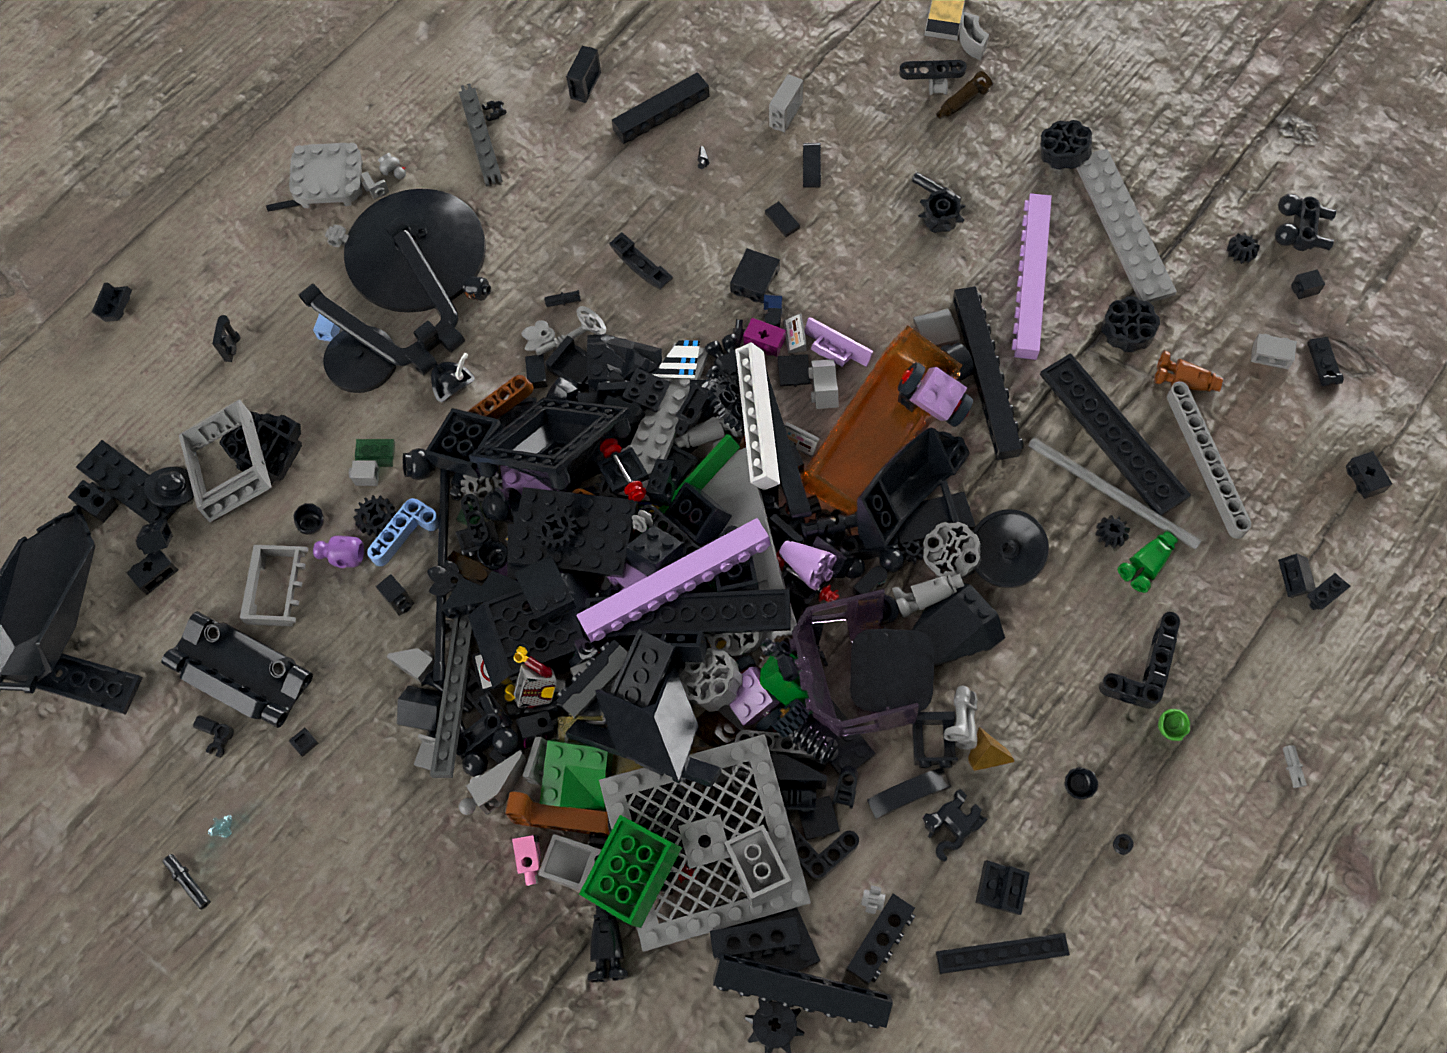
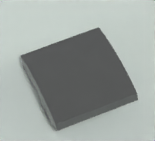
M949 309L913 317V323L919 332V340L925 350L960 342V336Z

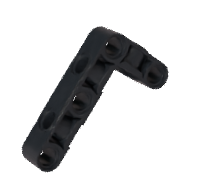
M1169 611L1163 614L1158 621L1142 683L1128 679L1127 676L1109 673L1099 684L1100 692L1105 696L1146 709L1154 708L1161 701L1168 680L1180 625L1179 616ZM1165 620L1170 621L1172 626L1166 625ZM1156 657L1162 658L1164 663H1159ZM1106 681L1112 682L1115 688H1109ZM1147 694L1153 695L1155 701L1149 700Z

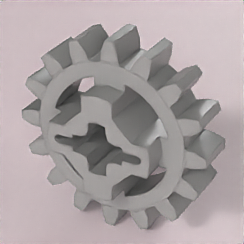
M499 473L490 478L481 476L480 479L463 475L466 480H461V485L465 486L461 488V492H466L465 495H475L479 503H482L484 498H479L480 496L495 491V488L489 483L491 479L495 487L502 489L499 486L502 484V480H497ZM485 482V488L482 487L478 490V484L482 485ZM469 484L474 488L473 493L469 490Z

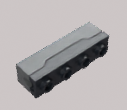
M615 640L611 643L609 641L606 642L600 649L602 653L597 658L593 656L587 662V668L584 672L581 673L579 671L572 678L571 681L573 683L568 688L564 687L557 694V703L575 720L597 698L595 690L600 689L603 691L619 674L628 652Z

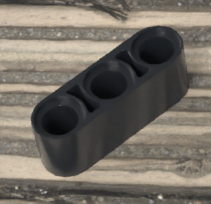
M803 143V188H821V143Z

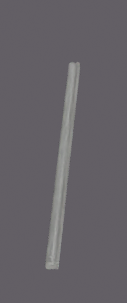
M1035 437L1030 441L1028 447L1035 451L1037 450L1041 455H1045L1049 460L1051 459V461L1065 468V470L1078 478L1080 477V479L1082 478L1086 483L1088 482V484L1107 494V496H1111V498L1128 507V509H1132L1136 514L1143 516L1144 519L1147 518V521H1151L1155 526L1162 528V530L1164 529V531L1171 532L1173 536L1175 535L1177 539L1179 538L1181 542L1183 541L1189 547L1192 546L1194 550L1201 543L1199 538L1197 539L1191 533L1188 534L1186 530L1184 531L1178 525L1175 526L1167 518L1160 517L1154 510L1152 511L1146 505H1141V502H1137L1133 497L1126 496V493L1120 492V489H1116L1112 484L1105 483V480L1099 479V476L1097 477L1095 474L1092 476L1093 473L1091 471L1089 472L1085 468L1082 469L1081 465H1076V462L1070 461L1068 457H1064L1060 452L1057 454L1058 451L1051 450L1052 447L1048 445H1043L1044 442L1037 441V438L1035 440Z

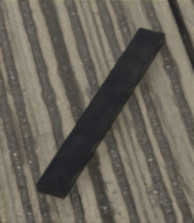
M577 719L566 732V736L569 739L618 755L606 728ZM689 757L681 776L687 780L712 787L722 771L721 767Z

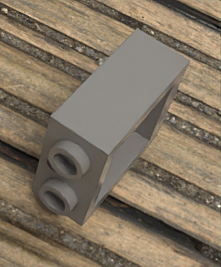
M789 74L786 76L769 104V127L785 133L803 103L802 79Z

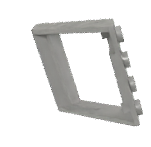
M240 399L179 434L197 509L209 523L272 487L252 414ZM242 425L253 466L206 492L196 451Z

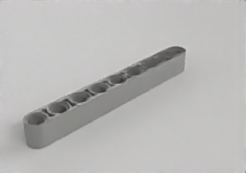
M1176 382L1167 394L1169 405L1229 535L1240 539L1251 528V520L1189 387L1184 382Z

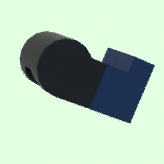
M764 295V310H768V313L765 315V323L780 328L782 296Z

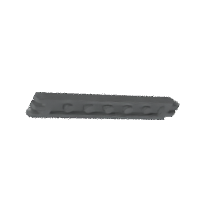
M470 83L467 84V90H465L464 85H461L462 91L459 94L485 184L489 186L490 179L493 184H496L495 178H498L499 183H501L503 180L476 89L472 88Z

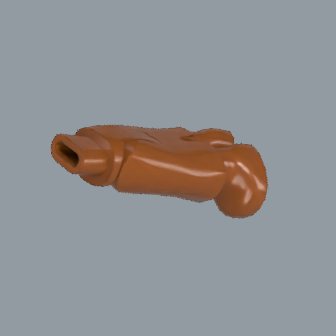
M1164 350L1157 364L1158 370L1154 376L1155 384L1171 382L1172 387L1176 382H1184L1189 387V390L1208 392L1214 390L1220 392L1223 382L1222 377H1218L1216 373H1212L1182 359H1178L1175 363L1171 361L1169 351Z

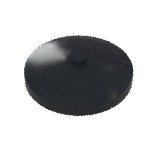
M369 326L373 330L387 338L389 341L394 343L386 332L379 328ZM344 330L330 341L323 358L324 369L331 382L341 390L351 393H364L379 388L390 379L396 369V365L382 358Z
M1004 509L993 512L984 517L973 530L981 544V561L975 571L986 582L994 586L1016 588L1026 585L1042 572L1047 563L1049 541L1045 530L1034 517L1023 511ZM969 554L971 563H974L976 556Z

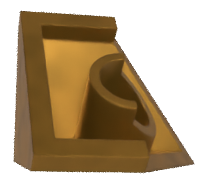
M979 727L977 746L971 749L968 756V762L972 769L977 771L1014 763V758L1008 749Z

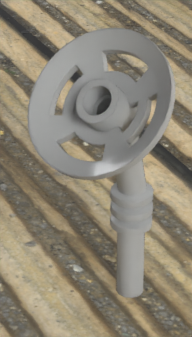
M580 306L576 313L581 326L567 335L573 339L586 331L601 335L606 333V326L593 310ZM561 335L557 339L554 338V341L536 348L537 355L539 356L557 348L567 335Z

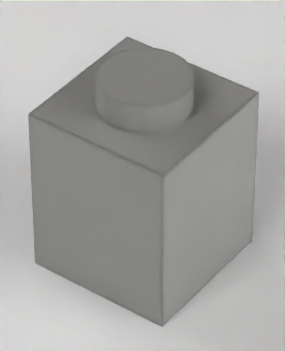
M353 461L352 468H349V478L355 486H378L380 468L376 461Z

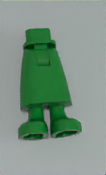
M1165 531L1163 535H1158L1157 538L1146 544L1129 559L1131 564L1122 563L1118 566L1117 570L1121 578L1128 582L1143 567L1144 569L1130 585L1139 592L1147 593L1151 588V583L1148 579L1154 580L1175 549L1174 545L1178 542L1177 538L1168 531Z

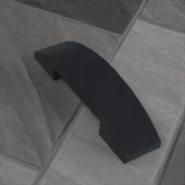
M623 232L609 243L624 263L652 286L661 290L673 279V276L663 267H657L635 247V243Z
M938 768L884 790L867 799V802L875 819L895 812L898 808L931 794L939 793L952 786L944 769Z

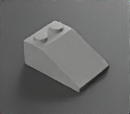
M764 825L724 842L752 908L792 890L791 879Z

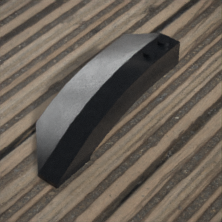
M932 427L927 428L900 449L880 469L857 499L858 534L866 549L886 547L913 510L940 485V482L947 480L950 476L957 473L970 454L962 437H955L944 431L939 432Z

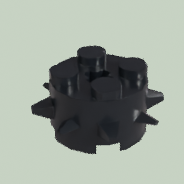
M946 190L933 191L928 199L920 200L921 205L924 207V212L919 214L918 217L923 218L924 223L931 232L951 231L956 227L957 223L964 222L963 217L960 215V210L966 207V205L960 203L957 195L954 196L955 193L949 194Z
M758 998L759 1009L755 1015H745V1019L753 1024V1033L748 1038V1042L759 1041L765 1047V1053H772L774 1049L780 1048L786 1053H792L790 1042L794 1036H804L805 1033L797 1027L796 1018L801 1013V1009H790L782 1005L781 1002L772 1001L767 1003ZM773 1019L778 1020V1024L781 1025V1028L776 1029V1032L771 1031V1026L768 1025L770 1021L773 1022Z

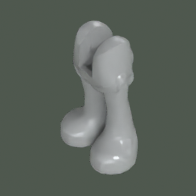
M963 685L956 689L954 706L956 708L955 726L945 729L944 738L948 741H957L956 746L960 749L969 750L977 746L974 715L977 710L978 699L975 692L970 691L968 687Z

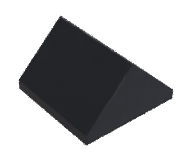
M408 685L398 698L397 725L437 731L443 693Z

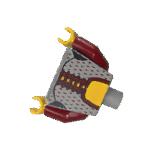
M519 646L516 650L517 653L514 655V660L518 663L524 661L525 664H521L516 687L514 685H507L505 699L507 701L515 699L518 708H534L538 705L549 704L552 701L554 692H560L565 687L564 679H556L552 668L545 666L531 656L527 657V649Z

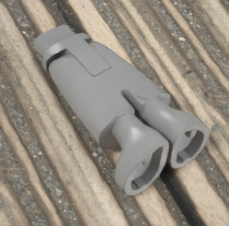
M712 417L707 421L697 424L695 427L689 428L686 434L675 438L674 444L678 448H690L689 445L696 447L724 438L725 430H730L735 437L742 436L740 430L736 432L734 427L730 429L728 423L724 424L723 418Z
M960 574L952 577L948 575V578L942 576L911 586L912 593H904L899 587H894L892 590L903 618L918 609L922 610L951 596L952 593L957 592L956 589L963 587L964 583Z

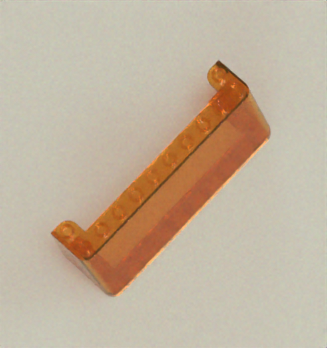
M907 325L887 346L800 476L805 492L812 496L817 495L819 500L835 509L844 511L847 515L858 511L857 499L880 469L900 449L916 437L915 433L917 430L920 431L926 424L924 420L926 416L931 415L919 406L911 412L898 402V385L903 373L913 363L918 362L925 367L923 377L929 368L937 367L957 380L961 374L959 370L962 364Z

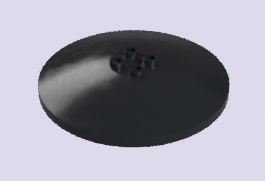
M409 189L390 194L369 206L350 228L349 237L344 246V263L347 274L353 286L365 299L387 310L414 313L434 309L433 304L399 247L387 231L383 229L397 217L407 226L408 232L416 240V244L451 301L463 293V283L470 276H478L484 263L486 240L477 215L465 202L443 191Z

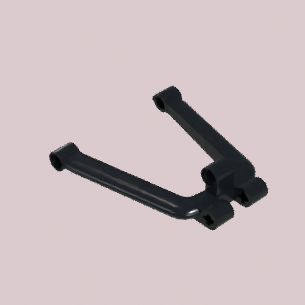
M397 217L383 229L387 231L399 247L441 318L435 326L427 320L413 332L417 342L406 348L398 347L327 298L314 283L300 292L298 296L307 307L311 306L316 312L388 362L396 366L411 364L424 376L438 364L429 353L441 343L452 353L465 342V339L455 329L459 320L457 309L415 240L408 232L407 226Z

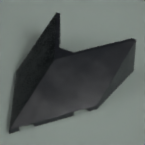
M674 664L669 667L656 704L640 708L600 689L595 690L600 715L618 755L623 758L627 756L635 760L636 764L659 775H668L672 777L674 782L680 784L681 773L688 761L693 746V738L699 726Z

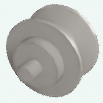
M640 510L638 515L632 516L633 528L640 532L646 531L647 527L650 528L653 525L652 515L644 510Z

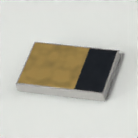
M931 0L924 36L957 41L965 0Z

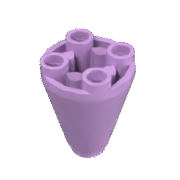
M787 540L782 544L779 551L782 558L808 587L817 590L824 581L827 582L833 576L832 567L837 559L835 555L794 541L790 542Z

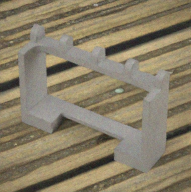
M275 545L253 546L240 619L246 625L293 627V623H296V618L290 617L292 606H299V601L293 600L295 588H301L303 584L296 581L298 569H305L306 564L300 563V558L305 557V553H308L309 548ZM267 556L294 557L283 616L256 615L257 605L254 603L260 570L265 569Z

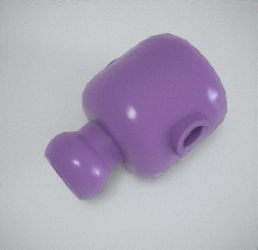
M333 536L328 544L324 541L316 542L313 547V555L317 559H324L326 557L331 565L339 568H355L363 560L364 545L361 539L357 537Z

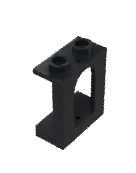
M955 711L913 713L911 719L914 765H919V768L923 769L931 768L932 765H940V768H952L953 765H956L958 757H956L955 741H948L944 738L945 729L954 726ZM922 725H943V757L925 756Z

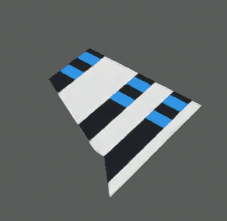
M679 340L660 364L659 369L652 374L664 378H695L700 341Z

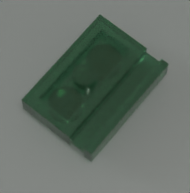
M356 439L355 461H376L379 467H393L396 442L394 439Z

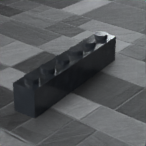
M697 72L613 118V131L623 144L633 141L643 133H647L652 128L663 124L686 109H690L695 104L710 97L709 85Z

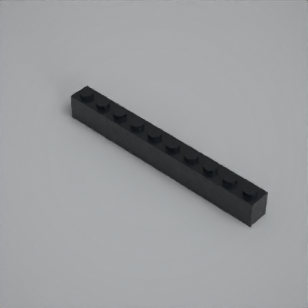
M976 286L955 289L952 300L965 347L973 360L975 368L973 376L996 460L1019 457L1024 444L1022 438L1018 436L1019 426L1013 418V405H1010L1008 401L1009 391L1004 386V373L1000 372L999 369L1000 359L999 356L995 355V342L990 337L991 328L986 323L987 315L985 308H982L981 293H978Z

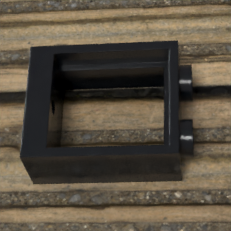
M581 46L566 75L570 99L583 103L587 102L601 75L598 50L593 47Z

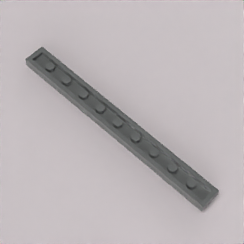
M462 615L454 619L430 771L432 778H453L474 637L468 615Z

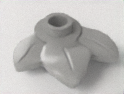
M543 320L537 321L535 326L525 328L521 333L528 340L525 346L526 351H535L536 348L554 341L553 339L555 338L554 330L549 328V324Z

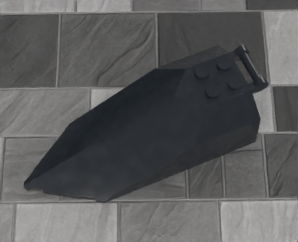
M79 505L73 506L70 512L61 513L37 528V533L27 539L24 536L19 539L0 569V691H24L26 694H33L36 690L37 681L53 671L76 628L95 550V543ZM3 680H21V681H26V682H25V683H11V682H3Z

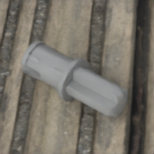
M1294 745L1283 747V753L1288 766L1286 770H1289L1293 788L1307 786L1301 768L1303 764H1300L1296 747Z

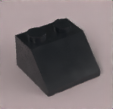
M750 556L745 562H739L732 566L730 570L715 575L717 592L759 590L753 556Z

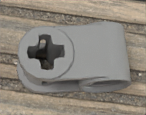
M944 67L937 68L939 72L946 71ZM946 78L929 79V95H933V93L947 95L948 81Z

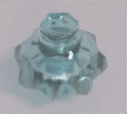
M230 815L219 820L217 817L213 818L215 823L208 830L210 836H221L225 839L232 834L230 828L232 817Z

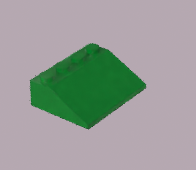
M619 815L579 895L627 924L642 928L682 847Z

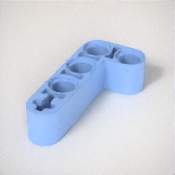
M411 498L407 500L368 548L369 558L376 566L386 565L417 525L428 531H434L439 527V518L436 512L418 499ZM414 508H418L417 511L411 512ZM433 517L430 522H426L428 518ZM406 523L405 526L399 527L400 524ZM394 537L393 541L387 542L389 538Z

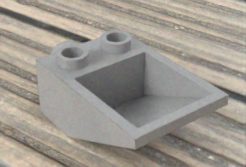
M519 750L483 775L473 777L469 781L470 783L466 785L473 798L461 800L459 803L460 812L464 815H470L475 811L476 805H478L487 815L504 804L509 796V792L513 790L525 770L527 760L522 752Z
M553 834L538 875L580 892L601 849Z

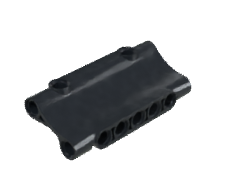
M198 611L190 616L178 644L174 648L169 649L161 660L164 666L180 673L179 677L183 681L253 719H262L276 728L281 727L285 723L293 705L309 686L313 678V673L297 665L292 658L227 623H219Z

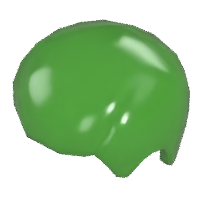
M1168 709L1159 717L1158 728L1160 733L1168 740L1181 741L1190 732V720L1187 714L1179 709Z

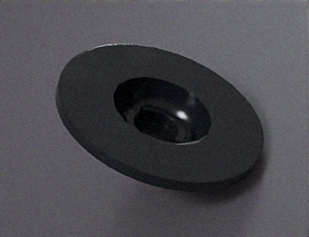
M166 467L153 472L144 483V492L148 500L161 507H178L190 502L194 498L188 470L184 468Z

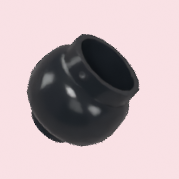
M416 448L409 453H403L402 466L405 477H411L414 480H425L431 475V471H435V466L431 464L424 454L425 449Z

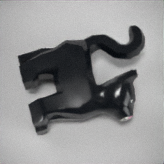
M961 789L954 793L955 799L944 804L935 813H926L922 818L925 828L929 832V838L938 833L943 824L956 837L954 842L945 840L936 847L937 857L944 862L948 860L944 854L945 849L957 850L962 847L965 840L972 833L978 831L988 820L980 815L982 809L977 804L970 808L971 813L968 815L960 810L967 797Z

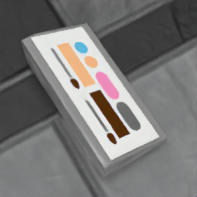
M802 313L783 320L788 353L806 351L807 345Z
M786 422L785 429L790 445H795L798 451L814 457L819 448L820 439Z

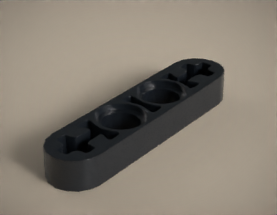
M962 60L906 61L900 65L899 75L905 80L961 78L966 73L967 65ZM926 67L929 71L922 73L919 69ZM944 67L946 71L939 72L937 68Z

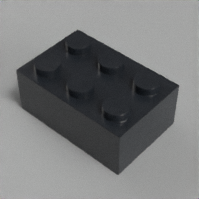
M686 481L664 513L695 542L704 546L718 538L732 517L728 511L705 492Z

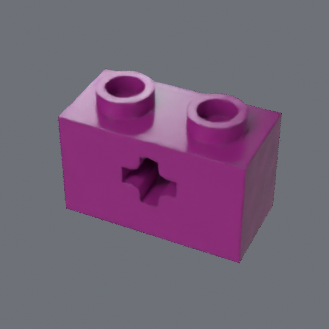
M754 318L751 319L743 335V345L751 342L764 351V354L776 357L786 340V330Z

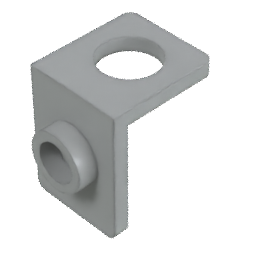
M419 734L418 738L422 743L414 765L431 770L436 738Z

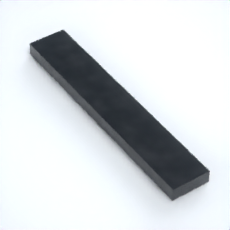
M1065 933L936 951L939 974L1070 955Z

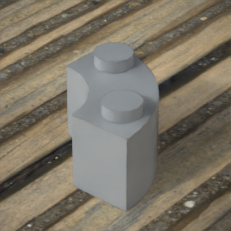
M963 12L959 30L960 43L971 57L981 61L987 48L989 34L980 28L979 16Z
M834 359L811 361L812 367H808L809 379L812 378L814 390L811 392V402L815 403L816 409L839 407Z

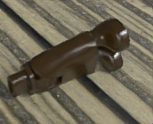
M983 71L976 73L970 81L942 104L936 116L939 119L944 116L949 117L965 104L975 99L978 93L982 95L987 94L989 88L993 86L991 78Z

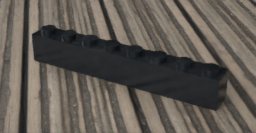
M719 952L713 974V986H716L721 991L733 990L746 997L754 995L766 1002L774 1000L781 1002L786 1007L798 1006L811 1013L819 1011L831 1018L839 1016L851 1023H858V1021L867 1023L868 1026L876 1029L880 1027L887 1028L893 1005L890 994Z

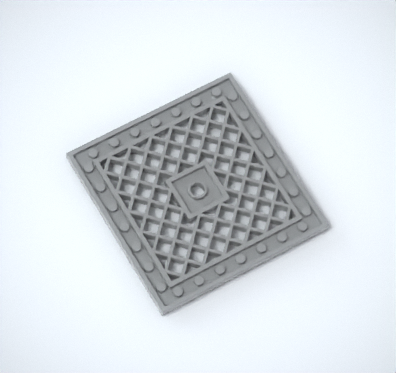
M765 734L689 755V757L721 767L722 773L729 777L724 788L716 783L713 784V786L722 790L716 801L706 796L710 787L707 786L702 794L693 788L696 783L693 781L690 786L680 781L682 786L688 788L683 799H680L672 794L678 784L672 780V777L665 774L663 776L645 767L599 780L611 829H613L619 815L632 820L629 811L631 809L639 814L635 823H638L641 816L652 821L648 828L649 830H652L654 824H657L665 829L662 837L665 838L669 831L678 836L675 844L678 845L682 839L686 854L679 853V856L684 859L678 869L674 866L672 867L676 874L671 882L665 880L664 883L668 885V888L663 896L658 894L657 898L661 899L655 909L653 904L642 928L637 927L643 952L703 935L712 930L727 928L811 903ZM749 761L751 768L744 765L743 762ZM736 765L732 774L722 770V768ZM740 766L750 771L744 782L734 777ZM752 775L754 777L757 789L748 785V782ZM732 779L742 784L737 795L727 790ZM674 782L669 792L660 787L661 785ZM745 787L756 792L750 803L740 798ZM654 788L649 797L639 793V791ZM657 789L667 794L662 805L651 800ZM691 791L701 796L696 807L686 802ZM633 793L629 802L627 803L625 795ZM725 793L735 798L729 809L719 803ZM636 795L647 800L641 811L631 806ZM758 795L762 810L753 805ZM670 796L680 802L675 813L665 808ZM704 798L714 804L709 815L699 810ZM738 800L748 805L743 816L732 811ZM649 802L660 808L654 819L644 813ZM683 804L693 809L688 820L678 815ZM717 806L727 811L723 821H721L720 814L712 816ZM751 808L761 813L756 824L746 819ZM662 810L673 816L667 826L657 821ZM696 812L707 817L691 822ZM730 814L741 819L735 830L725 825ZM763 817H765L768 828L767 833L791 879L792 890L752 908L748 897L736 900L740 891L745 893L741 882L738 886L729 881L735 868L733 864L724 860L730 857L724 844L727 841L724 828L733 832L730 838L732 839L736 835H741L738 831L744 821L753 826L754 829L760 825ZM675 818L685 823L678 825L680 834L670 828ZM708 835L711 842L708 847H701L698 840L700 836ZM686 861L688 862L689 869L696 867L692 876L681 871ZM717 861L713 870L703 866L704 864ZM721 862L731 867L726 878L716 873ZM700 868L710 873L705 884L695 879ZM679 874L689 879L684 890L674 885ZM713 876L724 881L718 892L708 887ZM692 882L703 887L697 898L687 892ZM726 884L737 889L732 899L721 894ZM671 888L682 893L676 904L666 898ZM706 890L716 895L711 905L701 901ZM685 896L695 901L690 911L680 907ZM719 897L729 902L726 904L715 906ZM663 902L674 907L669 917L658 912ZM698 903L708 908L705 910L694 912ZM677 909L687 914L672 919ZM657 916L665 921L658 923Z

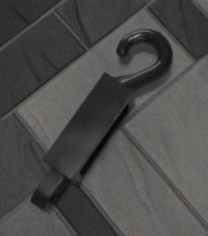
M713 365L706 374L708 379L701 386L694 383L676 415L679 419L675 426V431L678 435L686 434L690 425L696 426L710 401L707 398L710 396L706 393L708 391L707 386L710 385L709 383L717 378L719 373L718 366ZM689 408L695 410V413L689 419L685 417V414Z

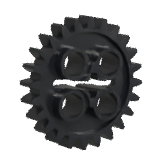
M718 376L707 386L709 390L706 393L710 395L707 398L712 401L710 406L715 408L714 413L719 414V419H724V424H729L730 429L734 427L736 432L740 430L743 433L745 430L740 385L736 384V380L731 381L730 377ZM738 398V401L728 410L727 407Z

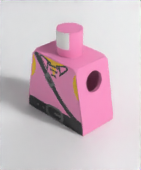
M532 835L512 839L518 874L524 873L526 886L538 884L537 871L540 870L542 865L539 836ZM529 857L532 859L530 867L526 865V860Z

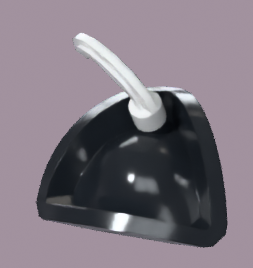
M467 353L461 357L459 364L442 362L433 368L431 384L437 401L443 402L451 398L475 380L474 375L463 367L465 359L468 357Z

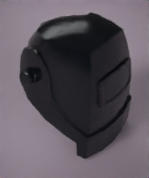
M559 377L553 383L545 398L578 402L577 393H581L582 389L579 388L575 380Z

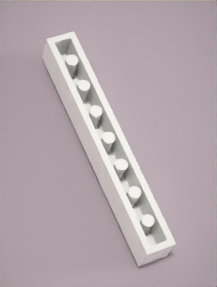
M750 342L736 349L750 483L762 490H766L779 485L780 480L764 351Z

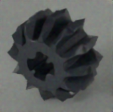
M1246 232L1242 235L1237 233L1228 242L1226 251L1229 252L1228 257L1234 258V262L1238 260L1240 264L1244 263V261L1249 263L1257 257L1260 245H1258V239H1253V235L1247 236Z
M1110 515L1108 519L1103 517L1096 526L1098 530L1095 536L1100 537L1099 543L1105 542V548L1109 544L1113 549L1117 545L1121 547L1124 545V541L1129 539L1128 533L1130 528L1125 527L1127 521L1121 522L1120 516L1117 519H1114L1113 515Z

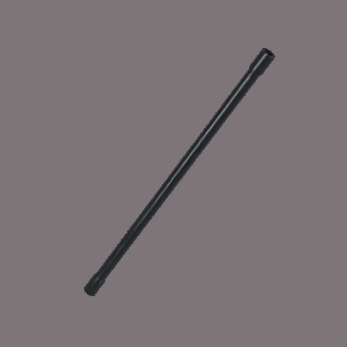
M440 468L437 564L440 567H443L444 563L448 561L450 471ZM447 595L436 596L434 684H444L446 615L442 607L446 602Z

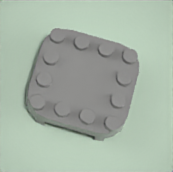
M331 143L296 146L290 164L289 187L293 200L301 204L303 208H310V204L332 202H344L345 206H349L352 201L359 196L361 197L363 193L361 174L362 165L364 164L355 143Z

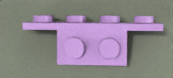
M808 318L804 332L806 335L816 339L812 344V351L827 359H834V363L842 367L850 358L866 367L868 366L873 353L872 350L815 319Z

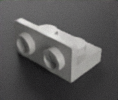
M535 737L522 776L528 779L527 782L530 784L542 785L547 740L541 737Z

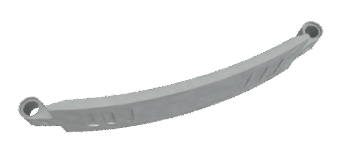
M721 440L713 443L714 448ZM743 448L735 452L702 491L732 515L725 528L731 525L739 528L758 518L769 535L771 544L764 552L752 555L759 590L786 589L775 552L761 490L750 483L747 448ZM791 603V631L763 632L761 642L767 638L773 641L777 635L781 637L783 634L791 636L799 633ZM753 637L751 639L746 638L747 643L754 642ZM761 646L763 652L767 650L766 647Z

